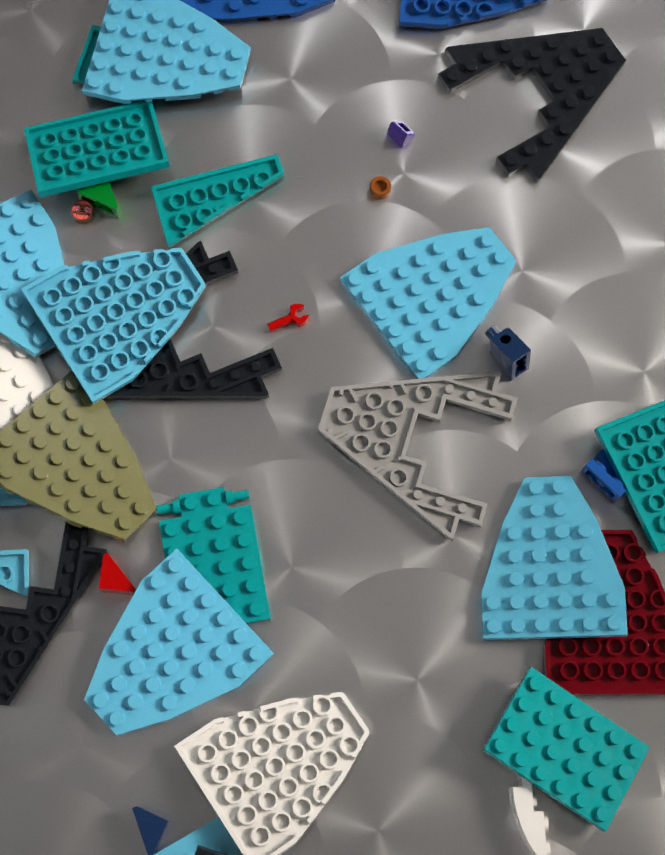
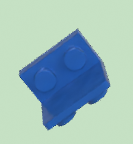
M603 449L581 470L614 503L626 491L623 488V483L617 478Z

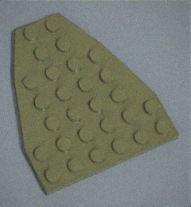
M72 370L0 431V487L5 492L11 495L14 493L26 499V502L31 505L36 504L47 509V513L73 526L90 528L95 530L97 534L111 536L113 539L123 543L157 510L139 462L106 403L101 399L93 404Z

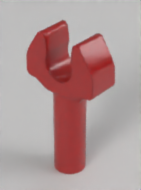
M290 305L288 315L267 323L270 332L290 323L296 324L299 328L304 326L309 320V315H303L302 317L295 315L297 312L304 310V305Z

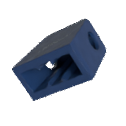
M492 326L485 332V335L490 340L489 352L511 381L529 369L531 349L510 328H505L500 332L496 326Z

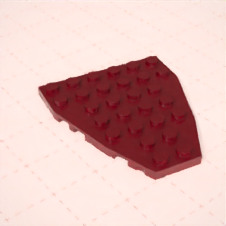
M601 530L625 587L628 636L546 639L543 647L545 676L572 695H665V591L654 568L652 569L646 559L645 551L639 546L633 530Z

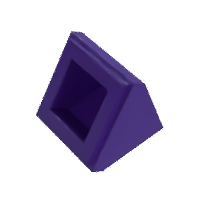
M402 121L391 122L387 131V135L401 147L415 136V133Z

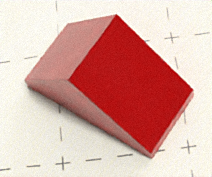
M108 553L104 554L98 589L104 593L133 596L136 591L135 587Z

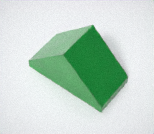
M110 181L79 188L76 191L79 200H86L91 203L92 207L119 218L120 211Z

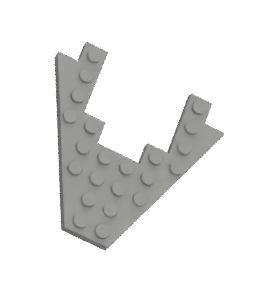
M500 371L336 386L330 389L318 426V432L441 534L453 541L459 521L478 527L482 526L488 504L421 484L428 462L406 456L417 416L440 422L445 402H449L511 421L518 398L497 392L502 373Z

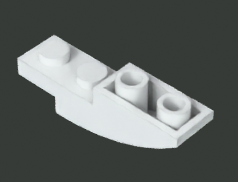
M518 775L519 787L509 788L512 810L518 829L533 855H551L550 843L546 842L545 831H549L548 817L544 816V811L534 812V807H537L536 792H532V784Z

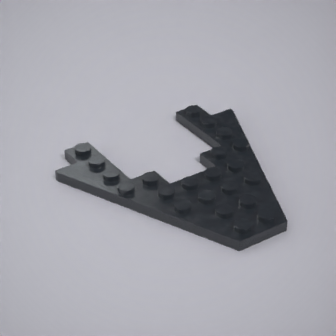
M597 28L449 46L445 48V53L453 65L438 73V78L450 94L500 65L504 66L513 80L520 78L530 71L533 72L553 100L550 104L539 109L537 113L547 126V129L499 155L496 161L507 177L526 167L536 183H538L622 69L626 59L604 29Z
M199 241L186 253L206 286L238 273V268L230 251L209 258L202 242ZM170 338L132 382L105 398L266 399L269 398V393L262 378L281 371L282 367L274 349L271 348L210 373L202 353L180 361Z
M65 522L54 589L30 586L26 610L0 606V705H11L102 563L103 555L108 551V549L86 546L89 531L87 527L82 526V528Z

